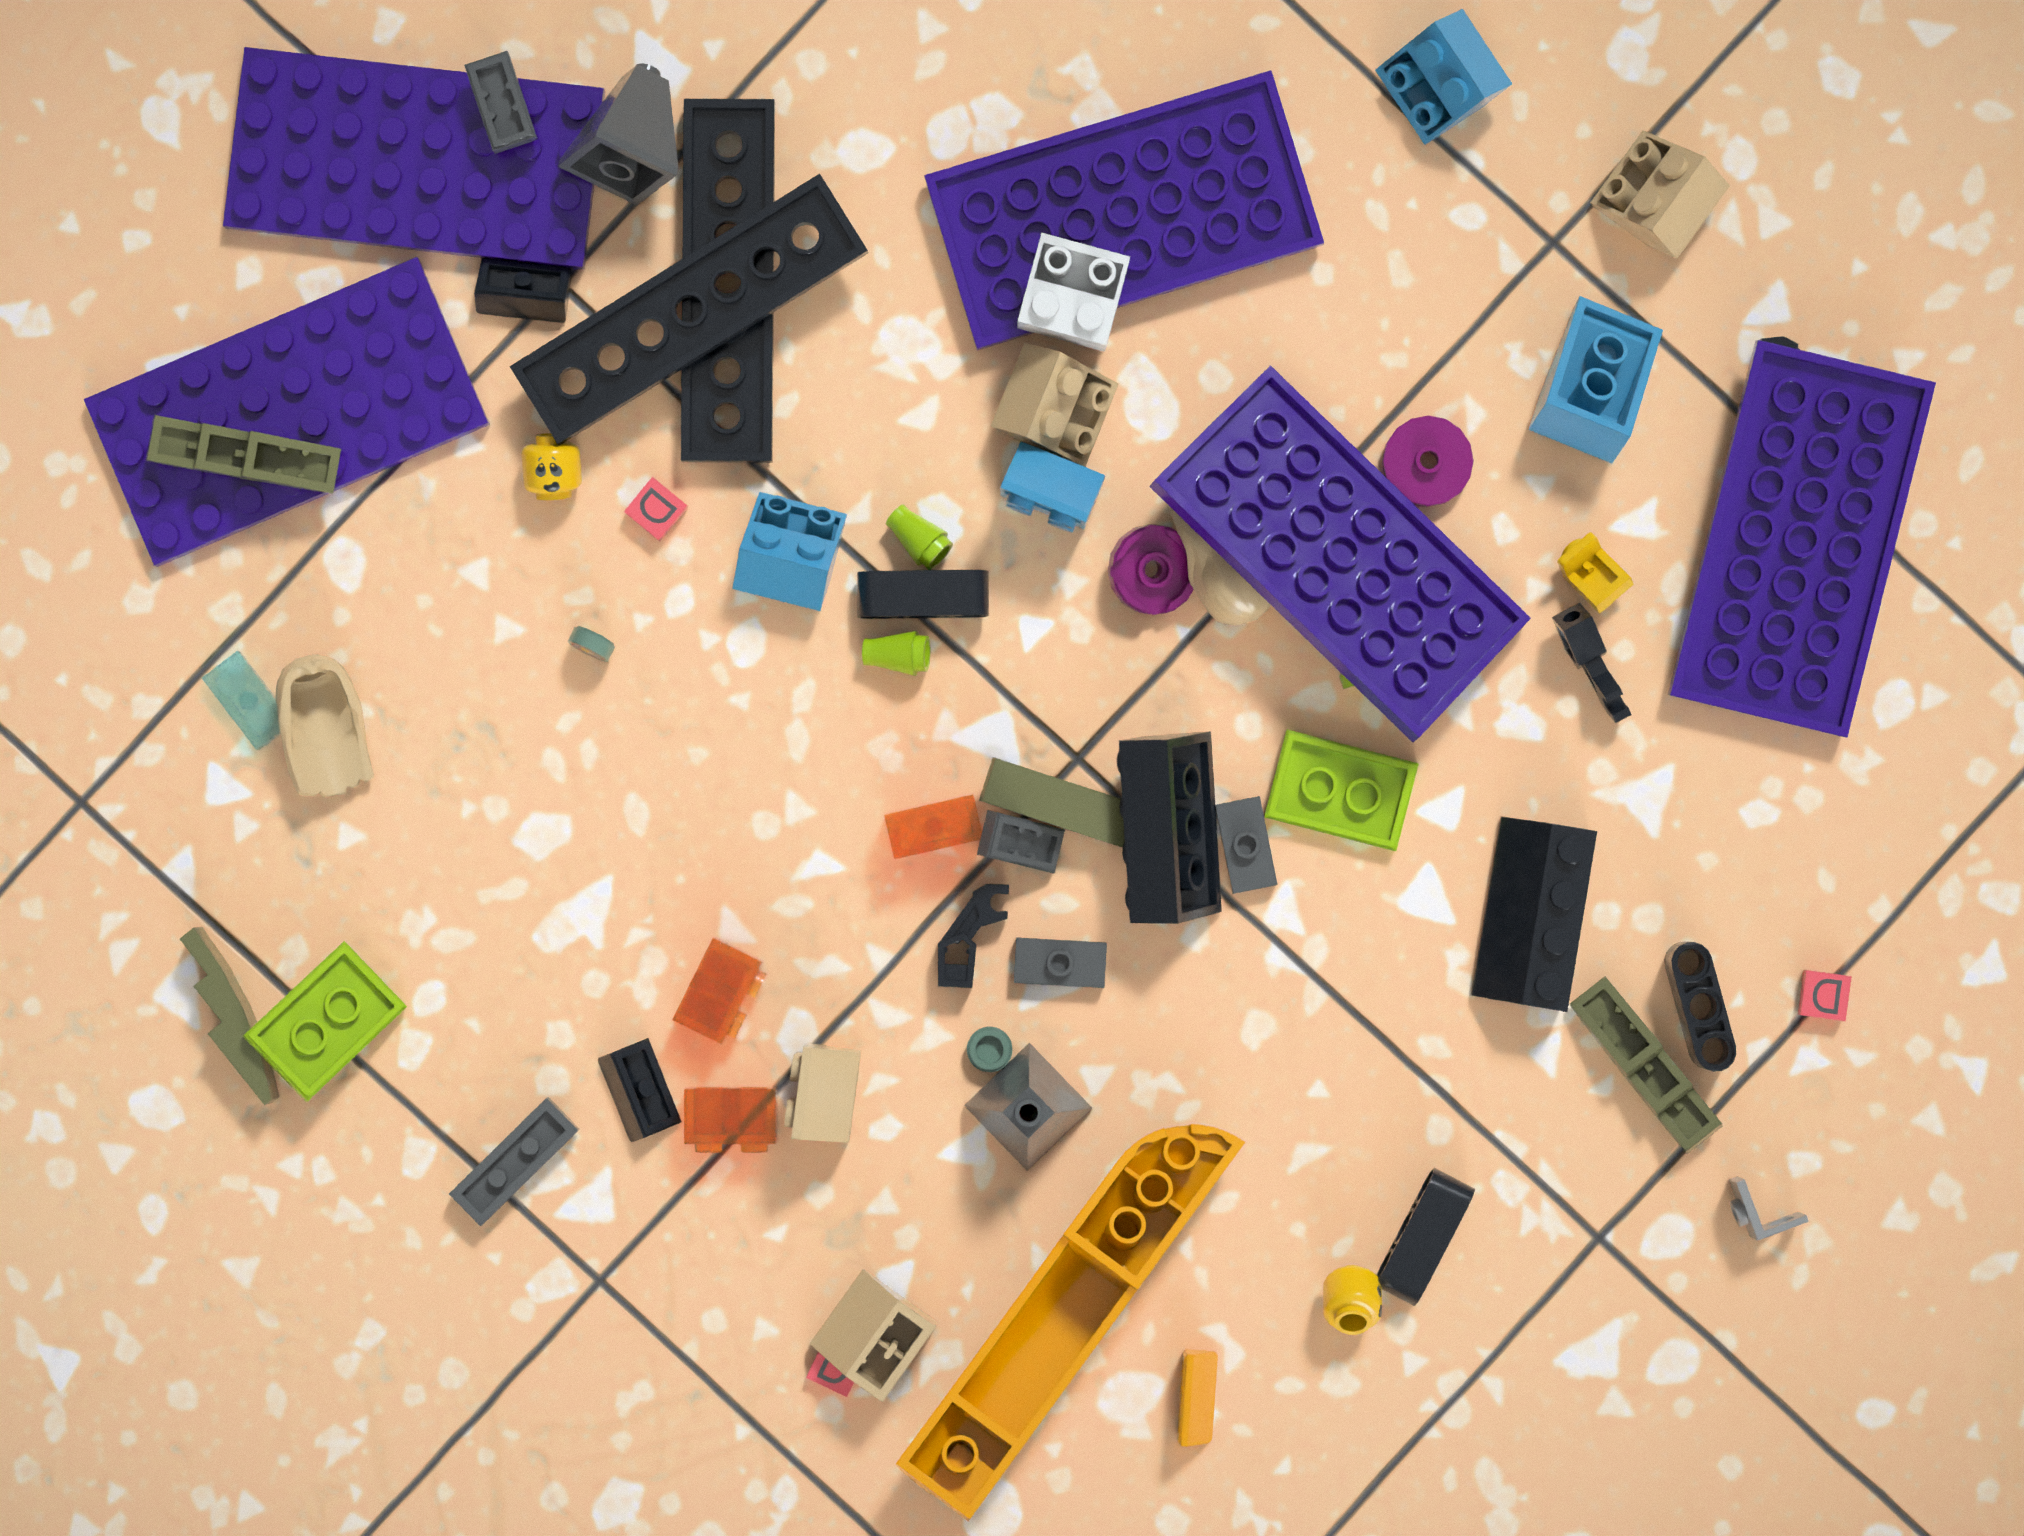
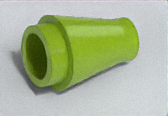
M904 504L896 508L885 523L896 535L916 565L920 566L923 564L928 570L935 568L953 547V543L947 538V531L910 511Z
M918 631L879 638H865L863 641V665L877 666L916 676L918 672H927L929 669L931 647L928 635H919Z

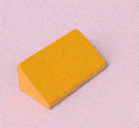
M1191 1349L1183 1351L1177 1440L1180 1446L1189 1447L1207 1444L1212 1440L1218 1355L1214 1351Z

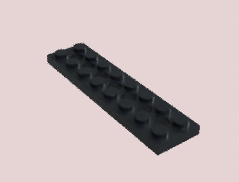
M684 99L682 259L715 239L717 230L722 225H737L775 201L774 99ZM725 134H735L742 140L741 151L734 157H723L717 152V142ZM725 179H734L742 186L740 197L731 203L723 202L716 196L718 184ZM765 249L756 255L754 267L757 271L764 274L774 272L773 250ZM741 284L732 293H723L717 289L716 285L715 289L721 297L731 298L738 294ZM692 297L683 299L682 321L693 322L697 320L702 313L701 302ZM774 313L681 370V462L773 463ZM724 359L735 360L741 369L738 379L730 384L721 383L715 377V368ZM724 404H732L740 411V420L731 429L720 428L714 420L716 410Z
M819 173L509 367L555 441L560 445L848 267L869 252ZM804 225L814 227L819 233L817 244L807 250L800 249L793 243L795 230ZM765 249L773 250L780 256L778 268L769 274L761 273L754 267L756 255ZM727 273L734 274L741 280L740 291L731 298L721 297L715 289L718 278ZM689 297L698 299L702 304V313L693 322L682 321L677 316L678 304L683 299ZM653 321L659 323L664 331L662 340L654 346H645L640 343L638 339L640 327L646 322ZM608 346H618L624 351V362L616 370H606L600 365V354ZM569 370H579L585 375V387L578 394H567L561 388L562 376Z

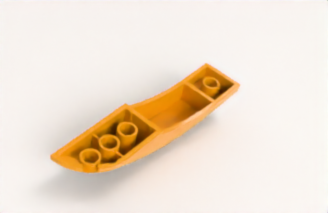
M1190 1124L1159 1129L1144 1136L1127 1149L898 1459L896 1466L926 1492L934 1495L969 1522L1245 1142L1237 1136L1215 1127Z

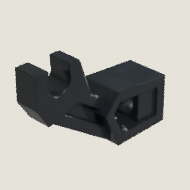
M1578 603L1553 616V622L1565 651L1577 669L1583 668L1607 714L1615 723L1631 716L1629 707L1621 698L1623 692L1608 671L1601 658L1606 655L1607 650L1590 613L1581 603Z
M985 884L972 892V898L938 943V987H973L977 944L972 938L981 926L1008 919V911H995L991 907L990 901L995 894H1009V885ZM961 940L970 945L966 950V953L969 954L968 964L945 963V953L948 952L946 946L953 943L959 944Z

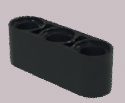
M988 570L857 572V618L913 619L978 618L989 616Z
M1689 941L1678 942L1668 949L1664 961L1689 1056L1692 1062L1700 1068L1713 1072L1723 1071L1731 1066L1737 1053L1712 957L1708 949L1702 944ZM1687 949L1693 950L1699 959L1697 969L1690 975L1683 974L1678 967L1679 955ZM1703 993L1709 998L1711 1008L1705 1017L1696 1019L1690 1011V1002L1695 995ZM1716 1037L1722 1044L1723 1052L1717 1061L1708 1063L1702 1055V1047L1708 1039Z
M1435 1167L1430 1171L1376 1274L1382 1290L1413 1306L1418 1303L1469 1207L1475 1188Z

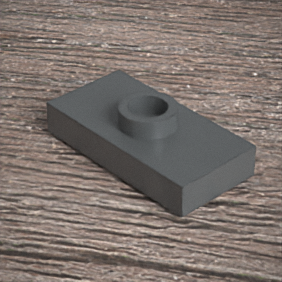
M504 51L465 64L464 66L493 152L496 154L538 140L509 52Z
M1260 796L1215 805L1232 894L1278 885Z
M987 810L977 855L1055 873L1065 829Z
M1016 937L1014 983L1105 988L1107 942Z

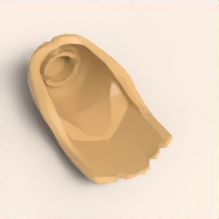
M1171 508L1169 512L1186 549L1190 584L1208 613L1216 621L1225 625H1240L1255 621L1267 612L1271 604Z
M312 654L293 660L282 669L277 680L275 694L282 746L291 780L297 793L302 796L315 797L318 793L322 797L345 794L348 786L354 788L359 785L360 780L366 783L374 778L367 747L363 710L358 693L346 669L335 659L325 655Z

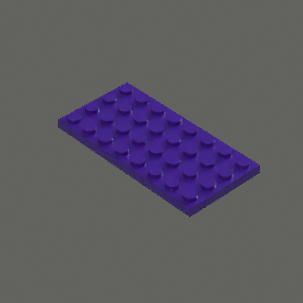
M244 47L223 227L232 230L572 267L585 270L594 184L558 167V163L562 155L605 100V89L518 78L538 140L495 154L492 150L467 72Z
M1272 70L924 175L977 351L1034 334L1033 332L1018 329L1017 321L1041 233L1130 256L1117 308L1324 245V239Z
M418 257L84 399L145 546L156 567L329 493L145 461L154 415L247 432L254 431L340 448L341 453L334 491L490 425Z
M1755 341L1668 695L1848 738L1936 382L1766 341Z
M1271 365L1149 486L1413 743L1531 619Z

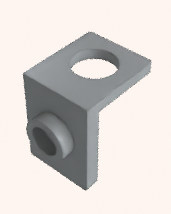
M1738 1176L1729 1179L1736 1198L1730 1201L1732 1213L1739 1227L1746 1225L1751 1238L1758 1241L1809 1222L1806 1214L1795 1212L1762 1225L1745 1179Z

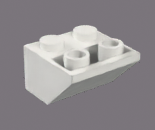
M1041 233L1018 317L1017 328L1105 352L1130 256Z

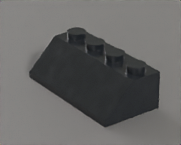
M1211 731L1141 736L1119 740L1117 768L1121 774L1122 787L1119 809L1124 820L1125 842L1122 848V856L1127 869L1128 887L1125 893V903L1129 910L1130 923L1179 924L1222 912Z
M1500 817L1471 996L1568 1012L1597 831Z

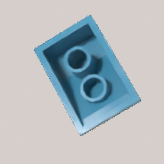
M1579 296L1540 392L1528 430L1612 464L1631 437L1663 330Z

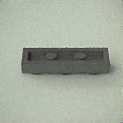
M547 1097L449 1195L481 1227L580 1128Z

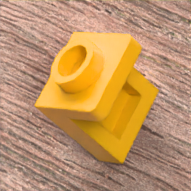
M1589 532L1582 539H1575L1569 543L1563 550L1561 557L1557 560L1564 579L1599 614L1634 585L1632 578L1601 548L1598 538L1592 532Z

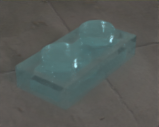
M237 650L202 677V680L256 750H261L281 734L276 698L241 651Z

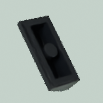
M482 258L474 292L476 312L484 315L564 323L568 310L572 267Z
M649 1038L598 1058V1063L631 1142L646 1138L682 1122Z

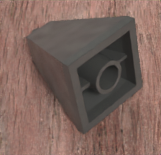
M644 63L635 65V67L621 77L560 158L558 167L636 206L677 175L678 159L669 80L661 77L660 71L652 65Z
M1030 1042L964 1105L1026 1171L1092 1109L1088 1102ZM1025 1104L1034 1105L1038 1110L1037 1117L1032 1120L1022 1119L1019 1114L1020 1108Z

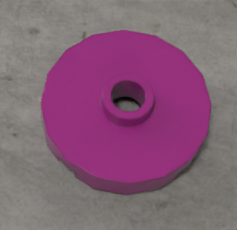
M1429 415L1412 418L1396 428L1385 444L1382 458L1384 476L1414 505L1423 507L1445 504L1460 494L1471 477L1474 462L1471 444L1462 430L1447 419ZM1427 452L1433 454L1436 457V466L1432 469L1423 467L1420 462L1422 454Z
M1155 524L1135 527L1119 538L1110 553L1107 571L1111 589L1121 603L1135 612L1152 615L1172 612L1185 603L1194 590L1188 578L1186 549L1181 537L1172 527ZM1154 561L1157 564V572L1153 577L1149 578L1145 573V567L1147 563Z

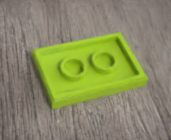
M1287 729L1264 818L1397 851L1419 763Z
M343 941L249 1029L243 1037L297 1094L307 1102L407 1006L359 955Z

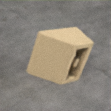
M1643 130L1590 203L1595 209L1645 245L1677 259L1730 185L1705 156Z
M1024 342L991 427L1020 442L1022 441L1086 467L1119 383L1060 351Z
M807 1043L803 1046L802 1052H796L793 1055L790 1081L798 1082L796 1098L790 1097V1100H787L784 1127L792 1128L791 1139L848 1143L850 1141L862 1050Z
M862 1269L812 1339L810 1345L843 1375L883 1402L936 1328L937 1321L865 1269Z

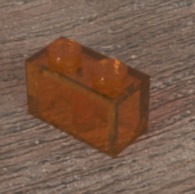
M974 794L884 815L894 860L979 841L982 834Z
M713 937L672 1020L720 1044L725 1042L727 1036L736 1039L747 1017V1014L740 1010L748 995L754 998L757 997L766 979L767 973L761 971L764 960L717 937Z
M686 1087L684 1089V1144H695V1152L718 1153L722 1152V1144H740V1152L762 1153L768 1152V1144H776L778 1142V1087Z

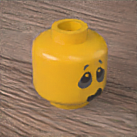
M551 433L535 435L536 443L525 446L521 452L523 483L526 490L536 493L537 500H560L572 497V490H575L582 484L579 447L570 441L558 445Z
M1347 1265L1329 1273L1323 1282V1315L1326 1321L1340 1332L1348 1335L1364 1333L1376 1325L1382 1316V1287L1378 1281V1276L1369 1269L1357 1265Z

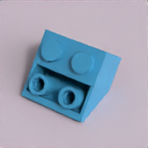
M1463 9L1432 23L1375 69L1424 145L1483 108L1512 85V82Z
M1021 441L1001 484L1000 496L1007 498L1005 501L1006 507L1031 516L1033 509L1049 515L1048 524L1073 533L1075 526L1085 529L1105 480V475Z
M759 492L739 548L732 589L821 611L831 581L847 514L830 510L826 507H818L782 496Z

